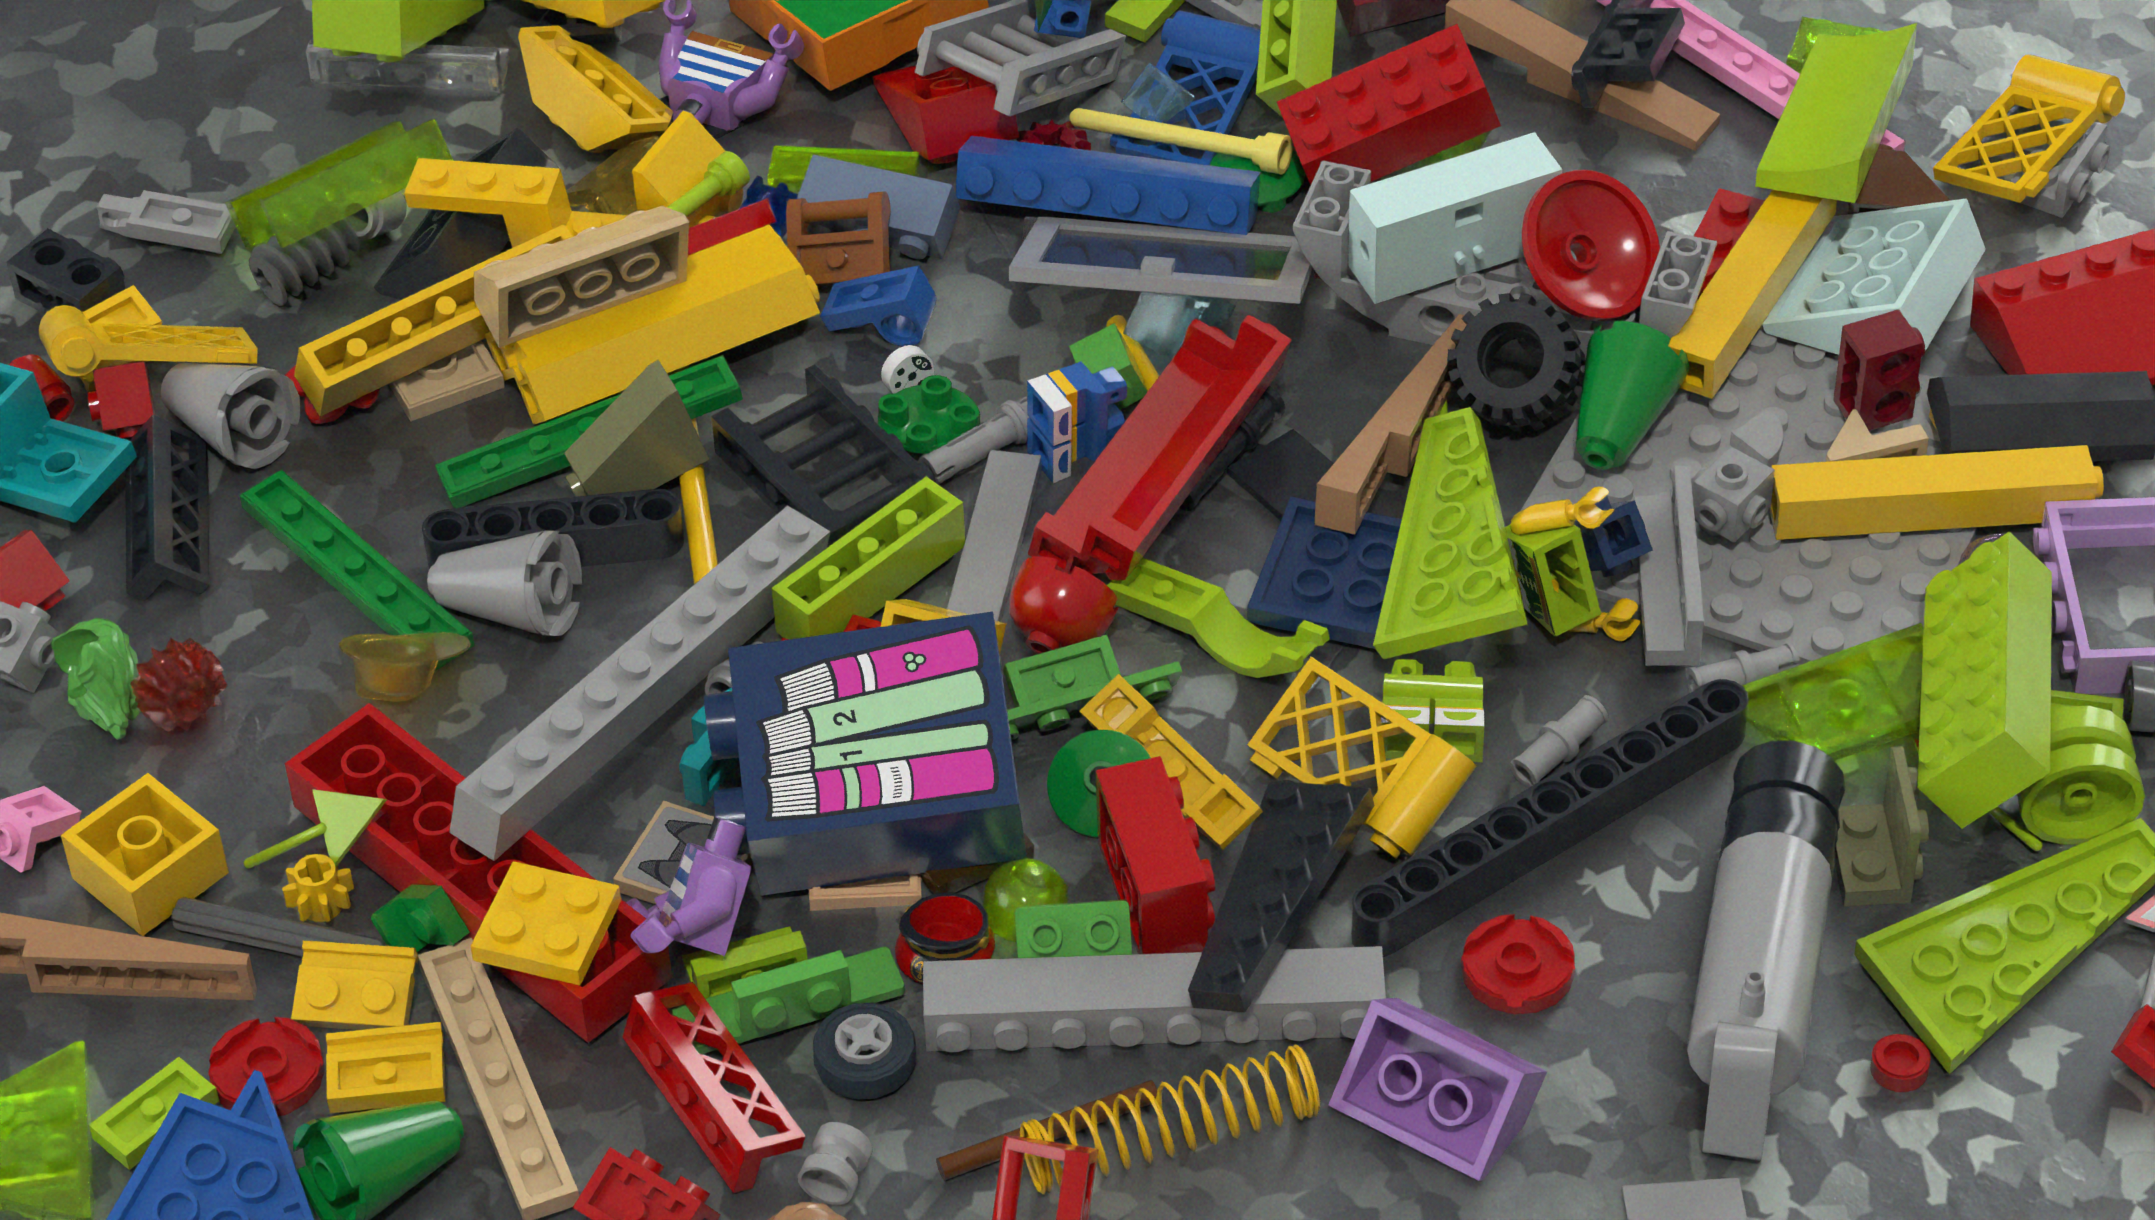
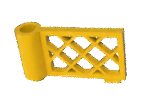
M2031 54L2023 56L2014 69L2011 85L1933 167L1934 180L2021 203L2026 196L2034 198L2049 182L2048 172L2094 122L2107 123L2113 116H2117L2121 112L2125 101V91L2121 88L2120 79L2114 75ZM2014 105L2032 109V111L2007 116V113ZM2063 118L2073 120L2071 123L2050 127L2048 123ZM2040 124L2042 129L2017 136L2014 131ZM2004 132L2008 137L1983 144L1981 142L1984 137ZM2049 144L2045 151L2025 155L2023 149ZM2014 152L2016 155L2015 158L1994 163L1989 161V157ZM1980 160L1982 164L1981 166L1969 169L1957 167L1959 164ZM2021 171L2024 173L2016 183L1997 178Z
M68 305L56 306L47 311L39 325L40 339L56 368L65 375L74 377L90 373L97 367L100 360L257 364L258 348L243 327L89 323L83 312L76 307Z
M1313 657L1309 658L1247 744L1255 751L1250 761L1276 779L1285 771L1301 783L1325 785L1340 783L1345 786H1351L1352 782L1376 776L1378 791L1373 797L1375 806L1363 824L1374 831L1369 840L1394 859H1397L1401 852L1411 857L1477 767L1473 761L1438 736L1428 733ZM1319 676L1330 685L1331 702L1306 708L1305 694ZM1342 692L1350 697L1342 699ZM1367 707L1370 713L1371 728L1346 735L1344 712ZM1333 715L1335 738L1310 744L1308 721ZM1381 717L1390 723L1382 725ZM1297 724L1299 747L1280 752L1269 747V744L1281 728ZM1401 733H1407L1415 738L1403 757L1386 761L1383 738ZM1373 741L1375 764L1350 770L1347 747ZM1336 750L1339 773L1321 778L1314 777L1312 756ZM1301 759V767L1292 761Z

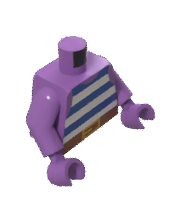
M665 0L663 10L671 27L670 33H664L658 68L661 89L669 97L670 109L673 111V121L682 111L692 113L701 124L705 123L731 131L742 120L744 121L752 115L770 109L774 105L789 68L785 67L787 60L795 59L803 52L804 43L798 32L794 30L788 42L784 43L787 38V30L782 24L775 25L769 33V42L776 50L775 54L692 31L687 37L684 36L685 29L690 28L696 21V11L690 0H687L686 10L680 15H674L676 1Z
M714 817L705 846L702 847L688 842L670 890L655 897L656 904L647 910L637 898L626 902L646 918L630 934L633 941L643 952L649 954L660 952L675 940L725 956L751 871L750 865L742 859L736 858L746 830L745 826Z

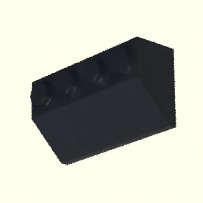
M519 127L466 161L559 169ZM430 209L373 288L382 295L402 300L507 251L504 246L510 238L503 215Z

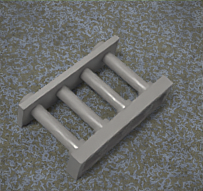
M1012 0L925 27L924 33L921 35L917 45L919 56L915 73L925 76L953 66L996 85L998 92L994 110L1007 116H1012L1116 80L1126 35L1112 29L1081 39L1037 33L1034 31L1037 15L1035 0Z

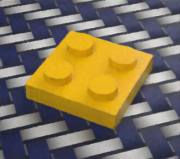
M513 861L470 946L473 961L581 985L621 902L619 885Z

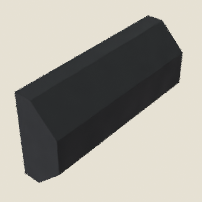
M2147 371L1954 376L1930 378L1926 394L1944 454L2087 445L2092 461L2154 459L2155 395Z

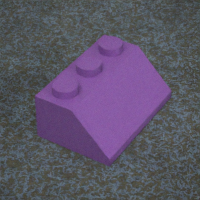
M1399 998L1372 999L1328 1106L1478 1181H1482L1525 1125L1547 1071Z

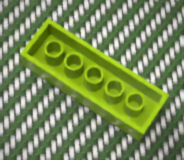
M2010 531L1994 542L1981 544L1974 550L1970 558L1951 571H1941L1925 587L1917 788L1961 829L2050 773L2052 572Z

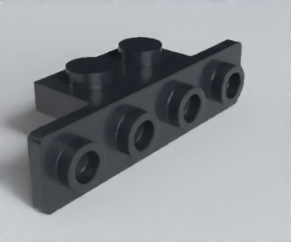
M1612 0L1606 6L1602 19L1595 31L1590 34L1588 44L1578 61L1573 64L1571 71L1572 85L1579 92L1583 108L1595 107L1608 81L1642 83L1655 80L1685 25L1681 8H1650L1653 0Z

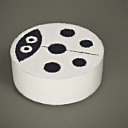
M913 345L903 346L891 353L884 362L881 371L882 382L892 393H897L911 386L921 385L924 378L934 375V364L919 347Z

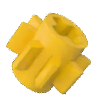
M309 854L300 859L294 868L286 869L288 885L282 888L287 908L298 907L300 921L304 922L308 919L314 922H329L341 912L342 908L349 909L351 907L348 892L354 889L350 868L339 870L338 866L335 867V863L328 856Z

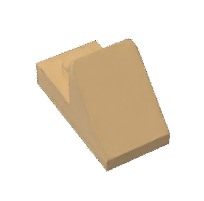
M1854 409L1827 452L1826 462L1923 456L1927 454L1929 437L1921 424L1871 435L1858 411Z

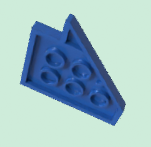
M257 1070L252 1072L231 1110L179 1093L106 1220H315L262 1072Z

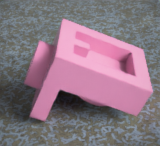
M45 786L1 799L0 859L19 872L30 870L33 865L36 844L61 836V834L80 821L81 810Z

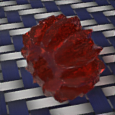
M170 638L165 649L162 651L151 648L152 658L148 662L136 664L139 676L130 683L133 688V694L136 696L135 701L138 703V709L147 719L150 718L167 732L176 726L188 731L193 720L197 718L207 721L206 712L210 707L222 705L219 693L228 687L224 679L225 676L222 674L224 669L220 666L221 662L212 651H208L191 638L182 644Z

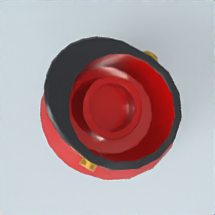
M954 892L936 893L921 898L912 906L907 907L899 921L900 934L896 940L895 955L901 970L910 978L923 984L924 961L990 959L995 949V934L988 923V913L981 903L967 895Z

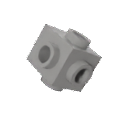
M1730 447L1709 468H1701L1692 481L1695 521L1707 530L1714 531L1735 542L1750 527L1756 528L1764 520L1768 509L1771 507L1775 470Z
M0 601V680L29 692H35L46 670L55 662L51 642L53 637L60 635L58 631L48 624L51 616L47 612L27 602H22L20 607L17 608Z

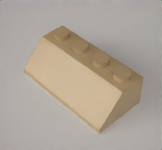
M660 206L648 211L633 212L620 221L600 228H587L577 236L554 244L539 245L528 253L505 261H493L483 269L474 271V301L498 347H502L685 282L687 278L689 221L685 214L665 206Z

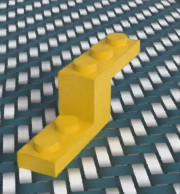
M418 158L404 192L409 208L503 215L512 248L563 224L572 237L587 228H600L628 216L572 211L561 169Z

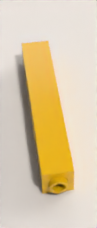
M1778 190L1771 191L1696 301L1690 317L1669 342L1668 347L1678 356L1682 349L1688 357L1689 370L1680 389L1713 399L1836 214L1837 200Z
M2087 445L1771 465L1775 472L1769 511L1776 540L2042 523L2045 502L2095 500V498H2101L2103 496L2104 481L2101 467L2093 466Z

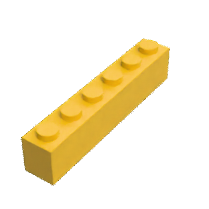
M563 224L299 347L294 374L295 378L319 416H322L485 339L484 334L490 332L474 301V271L483 269L493 261H505L528 253L539 245L554 244L571 238L572 235Z

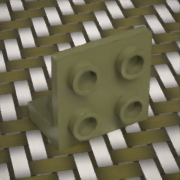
M1891 747L1883 804L1840 806L1839 808L1840 828L1838 830V841L1834 849L1843 907L1911 903L1914 880H1921L1923 877V857L1919 845L1920 843L1928 842V816L1925 809H1917L1915 800H1918L1919 789L1917 788L1918 772L1915 766H1907L1903 747Z

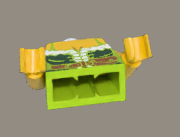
M1597 486L1592 488L1575 504H1572L1569 499L1531 505L1515 514L1511 519L1510 525L1505 527L1523 607L1555 637L1566 631L1597 633L1599 628H1603L1605 633L1612 639L1624 641L1633 634L1641 623L1640 620L1631 619L1638 610V604L1627 598L1619 599L1609 613L1600 611L1579 527L1574 525L1575 520H1577L1582 526L1594 529L1615 512V509L1601 510L1595 505V503L1600 502L1609 494V491L1604 487Z

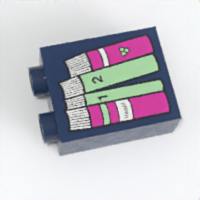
M993 611L728 648L732 691L704 695L705 716L713 761L739 758L742 787L714 791L715 817L746 827L737 856L751 854L761 895L925 873L928 870L954 869L1027 858Z

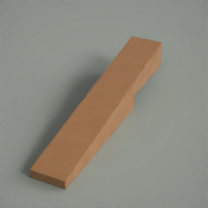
M1450 0L1446 4L1445 29L1458 24L1466 43L1527 67V83L1582 105L1579 92L1572 85L1571 71L1573 64L1578 61L1588 44L1587 41L1511 0ZM1656 79L1642 83L1608 81L1595 107L1591 108L1694 151L1700 147L1720 124L1719 113Z
M1459 314L1317 483L1315 525L1355 535L1386 473L1408 476L1416 459L1424 420L1440 414L1454 386L1449 375V371L1453 370V366L1447 361L1448 349H1455L1456 344L1451 340L1455 328L1463 331L1466 327V324L1461 319L1464 315Z
M0 913V973L27 974L31 992L255 1001L257 987L250 956L247 953Z

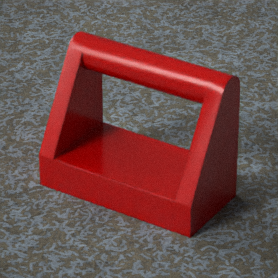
M1004 1135L992 1220H1016L1025 1153L1064 1162L1056 1220H1089L1099 1149Z

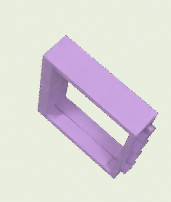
M2155 497L2045 502L2041 528H2033L2035 554L2043 555L2045 561L2043 564L2052 572L2053 601L2051 629L2053 633H2061L2062 641L2059 645L2060 669L2062 673L2070 674L2074 693H2125L2126 673L2130 660L2155 661V647L2090 650L2067 549L2155 545Z

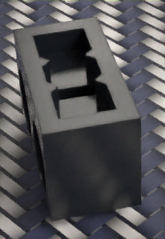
M49 228L6 262L15 298L44 314L52 308L62 305L76 307L81 312H84L126 289L123 270L113 259L102 257L83 247L75 239L66 238Z

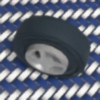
M853 1003L835 1010L821 1022L813 1040L814 1066L822 1082L835 1093L853 1099H876L894 1092L908 1080L916 1063L915 1035L906 1018L893 1008L877 1003Z

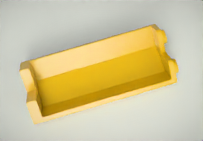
M769 224L688 255L687 278L685 282L502 347H498L491 332L484 335L495 363L503 374L504 381L515 377L532 423L535 425L625 390L648 365L657 360L660 361L666 373H669L820 314L817 303L820 301V295L813 278L810 275H805L801 264Z

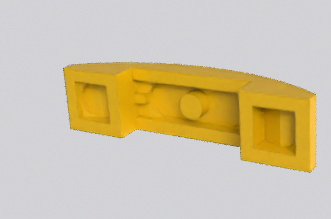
M1120 674L1112 679L1079 710L1081 715L1095 730L1121 732L1139 742L1151 758L1161 756L1168 777L1177 776L1184 798V809H1181L1183 817H1192L1197 830L1222 850L1263 812L1227 775L1220 774L1159 716L1155 708Z

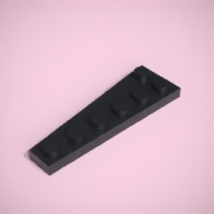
M1291 780L1270 781L1259 806L1263 812L1252 824L1189 985L1188 992L1193 1008L1246 1012L1375 806L1370 787L1345 786L1340 783L1329 785L1296 783Z

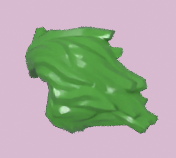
M95 618L90 621L79 622L59 636L53 637L51 642L55 662L61 671L68 674V703L75 707L80 717L88 721L92 720L105 731H110L115 739L125 738L128 719L133 721L139 714L138 705L140 700L137 693V684L141 681L142 677L138 673L137 654L129 644V635L124 633L112 621Z

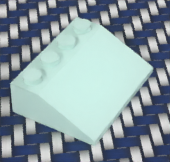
M1967 198L1834 216L1763 322L1762 326L1765 333L1839 355L1842 326L1899 309L1911 327H1916L1922 334L1926 351L1986 250Z

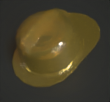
M445 632L396 636L357 634L345 637L339 642L341 652L353 658L355 690L357 694L362 698L394 702L407 701L420 695L430 685L439 660L457 656L467 651L471 645L467 637Z

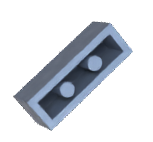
M813 154L797 199L805 198L808 203L868 198L871 192L886 191L891 206L890 219L888 220L889 247L898 249L901 253L916 259H923L926 256L943 258L960 210L952 184ZM868 218L810 222L807 231L811 234L868 230Z

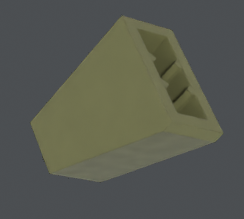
M659 360L648 365L564 453L573 470V473L565 476L575 497L655 489L709 460L678 390Z

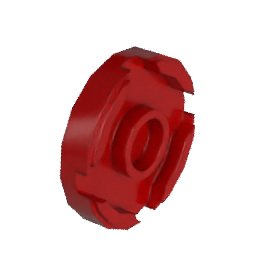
M1515 914L1500 915L1481 923L1467 937L1461 958L1463 980L1474 998L1493 1010L1514 1015L1537 1013L1556 1005L1569 992L1575 976V955L1573 944L1562 929L1544 918L1530 915V919L1525 920L1515 919Z
M274 1017L275 1022L260 1023L259 1018L244 1021L227 1031L212 1048L209 1058L210 1067L208 1073L210 1083L216 1087L220 1104L225 1109L231 1110L254 1070L262 1072L278 1117L287 1115L306 1104L320 1088L325 1071L319 1040L308 1027L290 1018Z

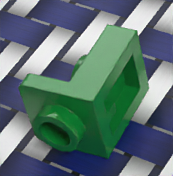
M411 884L371 916L372 923L387 946L415 948L417 952L427 944L454 945L470 933L442 886Z

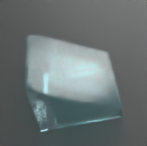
M1149 63L1121 100V103L1144 120L1165 123L1190 105L1196 97Z

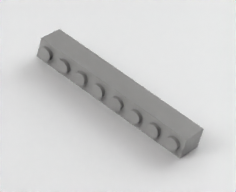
M1382 946L1286 949L1281 954L1245 1013L1193 1008L1188 988L1202 952L924 961L923 1017L926 1051L960 1052L963 1050H1018L1021 1048L1042 1047L1070 1049L1079 1046L1118 1045L1129 1047L1137 1044L1176 1043L1187 1045L1194 1042L1233 1041L1246 1043L1254 1040L1290 1039L1304 1041L1314 1038L1344 1037L1356 1039L1372 999L1386 998Z

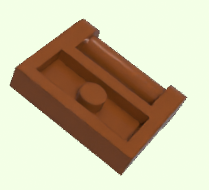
M871 192L868 198L808 203L805 198L788 200L786 206L787 247L801 264L805 275H810L817 287L833 286L834 283L890 272L888 220L890 219L891 206L887 192ZM868 218V230L808 235L807 232L810 222Z

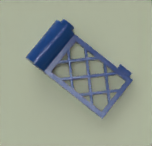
M1181 10L1175 14L1174 18H1167L1161 34V44L1166 47L1130 117L1166 124H1173L1186 119L1193 129L1229 135L1257 78L1261 29ZM1172 64L1191 68L1195 74L1173 81L1168 72ZM1223 77L1240 80L1237 86L1220 92L1212 83V81ZM1203 85L1209 96L1187 103L1181 93ZM1172 97L1178 107L1156 115L1151 107L1152 104ZM1217 107L1222 118L1202 126L1195 115ZM1112 134L1110 138V146L1115 147L1116 154L1210 165L1212 158L1217 154L1205 151L1202 158L1198 159L1182 155L1178 150L1183 148L1182 146L1160 142L1150 146H1143L1133 143L1135 140L1133 137Z

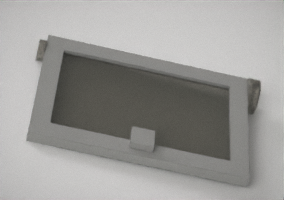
M1026 216L1023 225V244L1009 266V281L1300 304L1313 267L1303 254L1295 236L1261 233L1241 235L1183 227L1040 216L1036 219V217ZM1314 270V278L1321 279Z

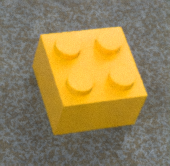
M149 773L61 834L72 879L141 936H144L170 917L178 899L183 897L196 898L229 873L219 829Z

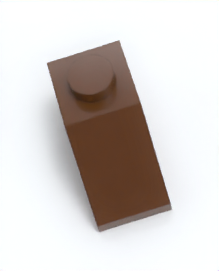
M1880 144L1856 202L1848 203V214L1951 200L1905 151H1896L1888 145Z

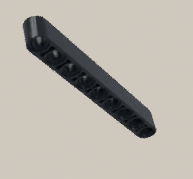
M1717 679L1706 683L1363 885L1355 892L1352 898V944L1354 947L1382 946L1383 957L1395 953L1735 750L1743 743L1745 738L1749 703L1748 692L1739 683L1727 679Z

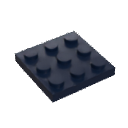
M1290 497L1248 603L1247 620L1250 623L1296 632L1298 626L1306 620L1327 628L1331 640L1375 649L1373 643L1402 519L1366 512L1354 535L1315 525L1316 502Z

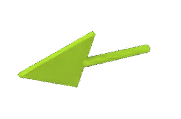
M312 789L320 824L246 858L243 862L244 867L251 869L324 834L329 858L333 860L335 867H337L387 799Z

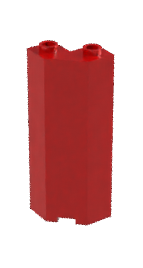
M1247 315L1241 323L1236 341L1227 337L1219 328L1209 326L1198 319H1193L1187 328L1180 350L1056 514L1052 516L1046 512L1037 523L1028 555L1031 557L1057 559L1059 561L1055 569L1070 575L1076 566L1090 574L1106 573L1110 580H1126L1280 372L1292 339L1282 334L1275 326L1262 322L1251 315Z

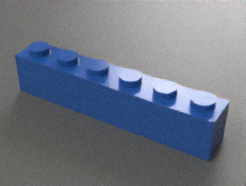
M971 136L958 150L956 196L957 199L1247 235L1257 219L1261 172Z

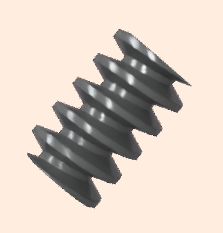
M326 204L318 207L314 214L302 217L298 224L286 227L283 234L272 236L267 244L256 246L249 258V267L254 280L266 296L276 305L283 306L288 300L286 290L293 296H299L303 292L302 281L309 286H314L319 280L318 272L324 276L333 274V262L339 266H346L350 261L347 248L357 251L359 250L360 243L356 232L347 218L336 207Z

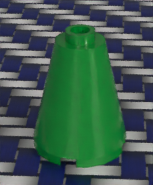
M1614 321L1611 329L1602 331V325L1596 327L1587 344L1576 449L1589 466L1600 470L1620 467L1626 462L1681 387L1689 370L1686 353L1681 349L1678 356L1668 347L1671 340L1670 337L1647 325L1629 321Z
M434 1100L313 1119L296 1129L293 1139V1152L303 1148L306 1165L297 1170L308 1201L321 1220H371L455 1156L460 1150V1140L464 1136V1129L461 1119L454 1109Z

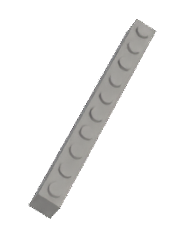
M786 506L456 786L449 833L495 861L702 681L713 667L725 661L729 657L728 648L742 646L774 618L772 587L824 551L828 545L830 531L793 508Z

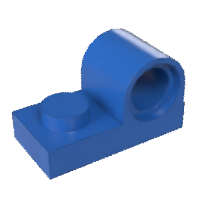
M918 265L834 283L820 318L829 331L849 327L859 328L868 323H873L882 337L893 345L901 347L914 346L924 336L936 306L937 297L927 277Z

